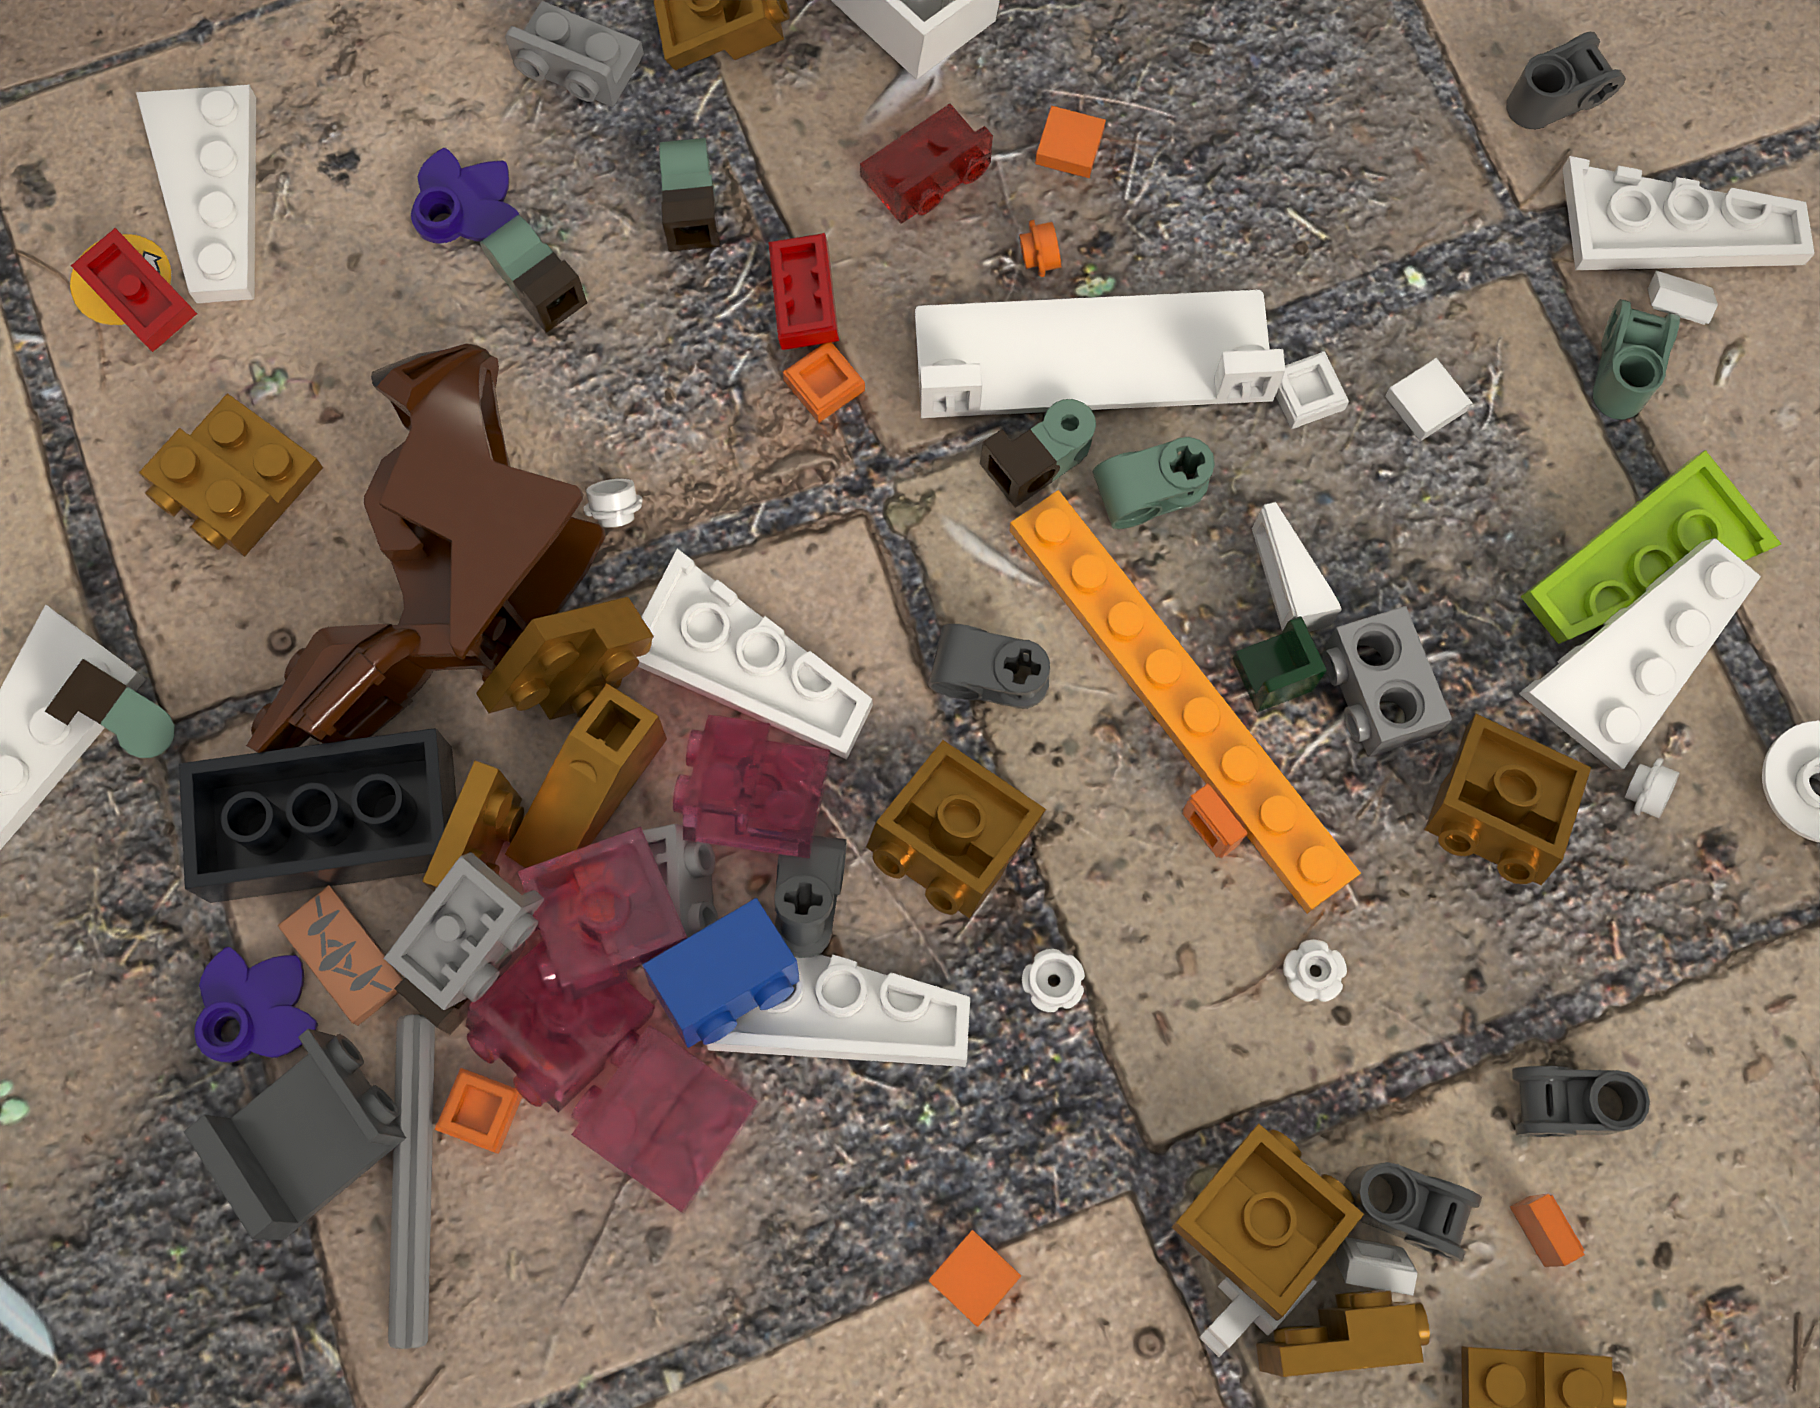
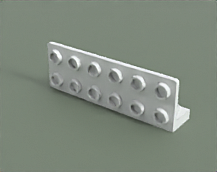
M1261 290L922 305L915 309L921 418L1047 412L1055 402L1063 399L1081 401L1091 410L1269 402L1274 400L1285 373L1283 349H1270L1264 294Z

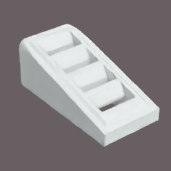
M1277 503L1264 504L1252 527V532L1282 631L1289 620L1299 616L1303 618L1309 632L1331 626L1342 610L1339 601Z

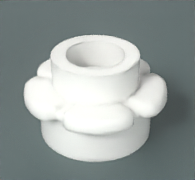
M629 479L605 480L595 483L586 489L588 504L584 506V513L587 516H593L594 519H598L599 525L602 527L626 525L634 520V513L642 507V497L636 494L634 482Z
M1658 758L1652 768L1640 764L1634 774L1625 798L1636 802L1634 807L1636 815H1640L1642 811L1660 818L1680 773L1662 766L1664 762L1662 758Z
M1311 939L1302 942L1298 950H1291L1287 954L1283 963V973L1286 976L1290 991L1297 998L1306 1002H1311L1315 999L1327 1002L1341 992L1343 988L1341 979L1346 976L1347 967L1339 951L1330 950L1328 944L1324 941ZM1312 965H1316L1321 969L1319 977H1314L1310 974V967Z
M1046 949L1035 955L1033 964L1025 967L1022 975V985L1024 991L1031 994V1002L1035 1007L1045 1012H1056L1060 1007L1070 1009L1079 1002L1084 992L1081 981L1084 979L1085 973L1081 963L1074 956L1063 954L1057 949ZM1056 975L1060 979V984L1056 987L1050 986L1048 984V977Z

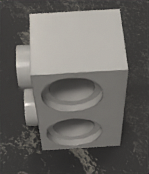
M1406 606L1336 627L1324 645L1326 650L1322 653V660L1327 669L1326 675L1329 681L1334 686L1340 685L1348 705L1344 710L1348 731L1355 742L1362 741L1368 757L1435 737L1451 722L1452 717ZM1370 646L1377 650L1382 657L1383 665L1371 666L1365 663L1359 657L1357 647ZM1390 701L1397 704L1404 712L1405 723H1393L1386 719L1380 710L1379 703Z

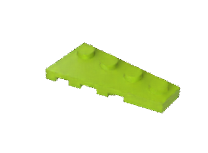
M1705 450L1691 458L1520 597L1555 641L1560 644L1603 625L1620 609L1627 608L1646 592V588L1702 541L1716 538L1742 561L1781 545V542Z

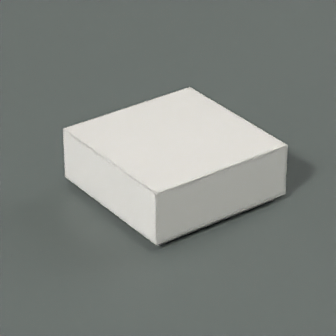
M1657 270L1648 287L1653 309L1668 314H1675L1681 318L1703 325L1710 323L1718 306L1713 288Z
M1325 351L1285 365V373L1275 396L1291 429L1346 409L1349 400Z
M1437 358L1391 386L1385 395L1420 441L1467 412L1472 405L1471 400Z
M1346 1237L1338 1247L1336 1262L1346 1284L1385 1291L1391 1290V1292L1413 1296L1417 1271L1403 1247Z

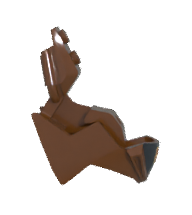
M466 343L445 350L418 353L372 371L371 379L373 386L391 401L403 426L409 431L405 442L381 459L364 495V506L380 550L391 561L400 585L404 610L398 625L332 626L319 629L312 636L306 648L298 650L290 659L285 670V683L274 701L263 706L256 715L251 727L252 737L246 745L255 752L260 753L299 747L310 737L322 744L372 737L413 702L411 698L423 687L433 671L477 670L482 674V680L485 682L531 620L559 613L588 573L605 539V531L599 524L571 517L584 496L576 485L511 467L506 451L496 394L499 371L498 358L490 355L486 349L478 345Z

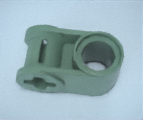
M1619 299L1612 310L1604 331L1601 344L1603 351L1593 387V400L1596 407L1603 414L1613 419L1625 420L1633 418L1644 408L1666 377L1670 352L1679 330L1680 316L1669 313L1663 318L1632 309L1631 302ZM1623 379L1630 381L1635 387L1627 384Z
M1183 437L1141 451L1116 455L1098 464L1092 472L1112 528L1126 529L1143 524L1157 516L1199 503L1206 495L1215 462L1213 453L1208 445L1196 438ZM1182 466L1186 474L1195 473L1194 479L1187 480L1183 472L1174 473L1175 467Z

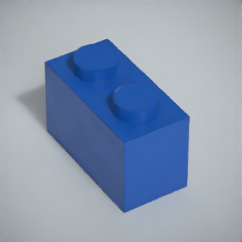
M757 898L642 964L649 986L687 1048L699 1041H702L704 1045H708L722 1039L737 1026L736 1019L756 1007H759L760 1010H768L775 1007L794 991L792 985L800 981L796 958Z

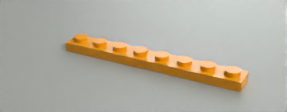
M1057 490L1010 522V533L1206 784L1209 783L1248 834L1246 836L1303 910L1308 914L1359 876L1361 872L1062 493Z

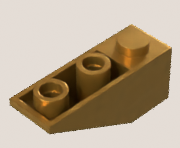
M606 683L569 733L505 853L506 857L558 890L568 873L580 860L666 742L667 737L659 716Z

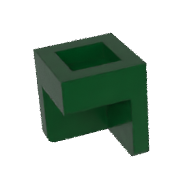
M1301 616L1289 620L1280 635L1238 650L1232 658L1257 713L1312 692L1327 671Z

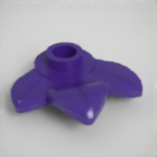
M442 148L430 156L419 170L417 178L420 193L412 207L411 220L416 232L429 242L448 243L460 236L480 242L512 218L520 215L515 208L503 202L509 189V169L507 163L503 160L483 162L461 168L456 157L447 148ZM440 214H450L445 220L433 222L434 218Z
M226 947L220 951L206 966L199 984L205 1008L197 1018L194 1035L201 1052L215 1061L230 1063L245 1058L251 1052L269 1058H278L301 1047L303 1044L298 1036L307 1029L316 1030L318 1022L311 1015L294 1007L300 999L304 985V969L301 958L296 955L277 956L249 968L241 955L231 947ZM236 1019L240 1025L239 1034L234 1040L224 1042L221 1037L223 1025L229 1020Z

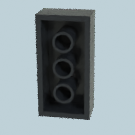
M436 728L179 763L185 889L209 903L322 888L328 885L336 886L426 873L457 802L451 745Z

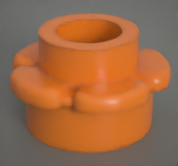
M1030 220L1028 223L1030 232L1019 235L1024 265L1026 269L1037 267L1038 275L1045 277V271L1061 268L1055 228L1052 221L1035 225V221Z

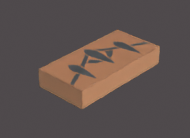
M330 885L277 925L351 1023L359 1026L399 994L394 988L404 977L383 959L386 954L338 892Z

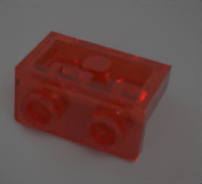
M949 103L860 163V176L899 223L902 224L915 214L925 215L932 211L942 201L946 193L962 182L970 184L979 179L991 163L993 135L985 126L975 132Z

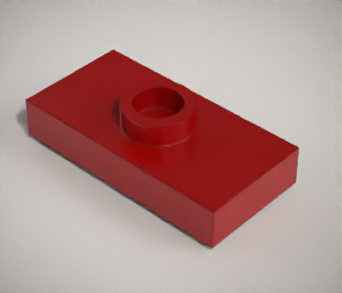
M821 233L768 242L777 332L781 350L839 341L826 234Z

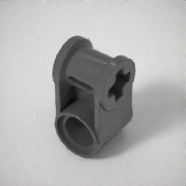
M1589 31L1573 38L1564 45L1531 58L1507 99L1506 109L1510 118L1516 124L1526 129L1536 130L1544 128L1576 112L1589 110L1602 104L1619 91L1624 85L1626 78L1620 69L1613 70L1598 49L1601 42L1595 32Z
M946 624L941 629L928 686L937 693L957 699L981 700L1016 709H1028L1038 705L1048 692L1050 660L1046 651L1039 644L1030 640L993 634L969 625ZM1020 665L1031 667V675L1027 676L1025 684H1017L1013 680V674H1017Z
M787 832L782 834L774 895L775 911L777 913L775 927L794 957H813L820 954L829 945L832 937L837 896L841 894L847 839Z
M1528 1066L1512 1069V1079L1519 1082L1521 1101L1522 1122L1515 1125L1516 1136L1571 1137L1576 1135H1609L1635 1128L1644 1121L1649 1113L1650 1099L1647 1089L1640 1079L1629 1072L1619 1070H1572V1068L1561 1066ZM1602 1086L1613 1089L1621 1098L1623 1108L1618 1120H1612L1605 1116L1599 1108L1598 1094Z
M1389 1162L1358 1167L1349 1174L1344 1186L1353 1195L1354 1201L1352 1204L1364 1213L1359 1221L1403 1238L1408 1244L1429 1253L1458 1262L1463 1261L1466 1251L1460 1247L1471 1208H1478L1480 1206L1482 1197L1479 1194L1452 1182L1426 1176L1399 1164ZM1376 1176L1385 1179L1391 1186L1393 1193L1392 1203L1383 1213L1374 1208L1368 1196L1369 1185Z

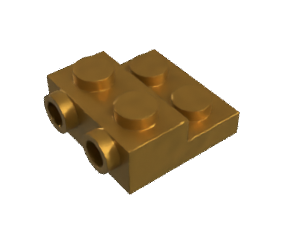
M653 0L664 58L675 71L723 50L736 60L784 40L781 22L790 18L786 0Z
M227 393L190 435L181 428H178L139 473L151 485L145 492V495L165 512L175 517L180 510L184 511L195 520L190 528L204 541L218 551L227 543L245 557L323 469V466L316 457Z
M629 597L532 619L476 694L488 714L511 707H516L518 711H523L540 704L549 720L576 713L578 717H582L606 683L618 689L622 678L637 668L639 665L637 657L646 655L650 651L654 635Z
M1475 714L1465 729L1451 770L1440 785L1424 830L1438 836L1440 846L1453 855L1469 856L1474 853L1497 864L1499 874L1507 881L1515 884L1535 882L1542 886L1564 858L1591 767L1481 715Z
M942 740L876 821L866 848L873 852V861L884 874L896 879L907 875L926 888L925 896L935 909L948 915L956 914L959 911L970 919L1001 878L1008 863L1040 822L1046 809Z
M1258 1123L1171 1228L1278 1321L1299 1298L1363 1217L1364 1213L1352 1204L1354 1201L1353 1195L1341 1182L1327 1174L1318 1175L1300 1159L1302 1156L1301 1151L1291 1139L1274 1129L1268 1132Z
M1370 1290L1335 1294L1337 1307L1318 1309L1320 1322L1318 1327L1301 1325L1276 1328L1273 1331L1274 1342L1256 1343L1260 1371L1288 1377L1424 1363L1421 1346L1429 1344L1430 1332L1427 1314L1421 1302H1393L1391 1290Z
M1461 1346L1462 1408H1626L1627 1388L1625 1378L1620 1371H1613L1612 1357Z

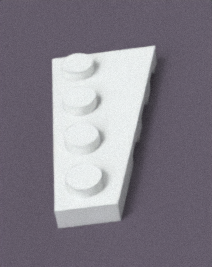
M1716 538L1702 541L1651 583L1643 595L1627 608H1622L1603 623L1604 627L1584 644L1575 646L1557 661L1559 664L1541 679L1534 680L1519 694L1611 770L1624 769L1761 576Z

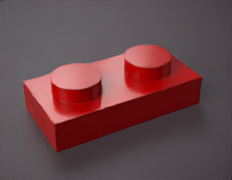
M116 228L71 265L152 352L197 315L194 309Z

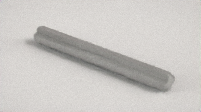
M410 1014L399 1017L396 1031L395 1105L399 1111V1116L394 1120L406 1136V1139L393 1149L388 1343L390 1347L395 1349L420 1348L425 1346L428 1341L435 1026L422 1014Z

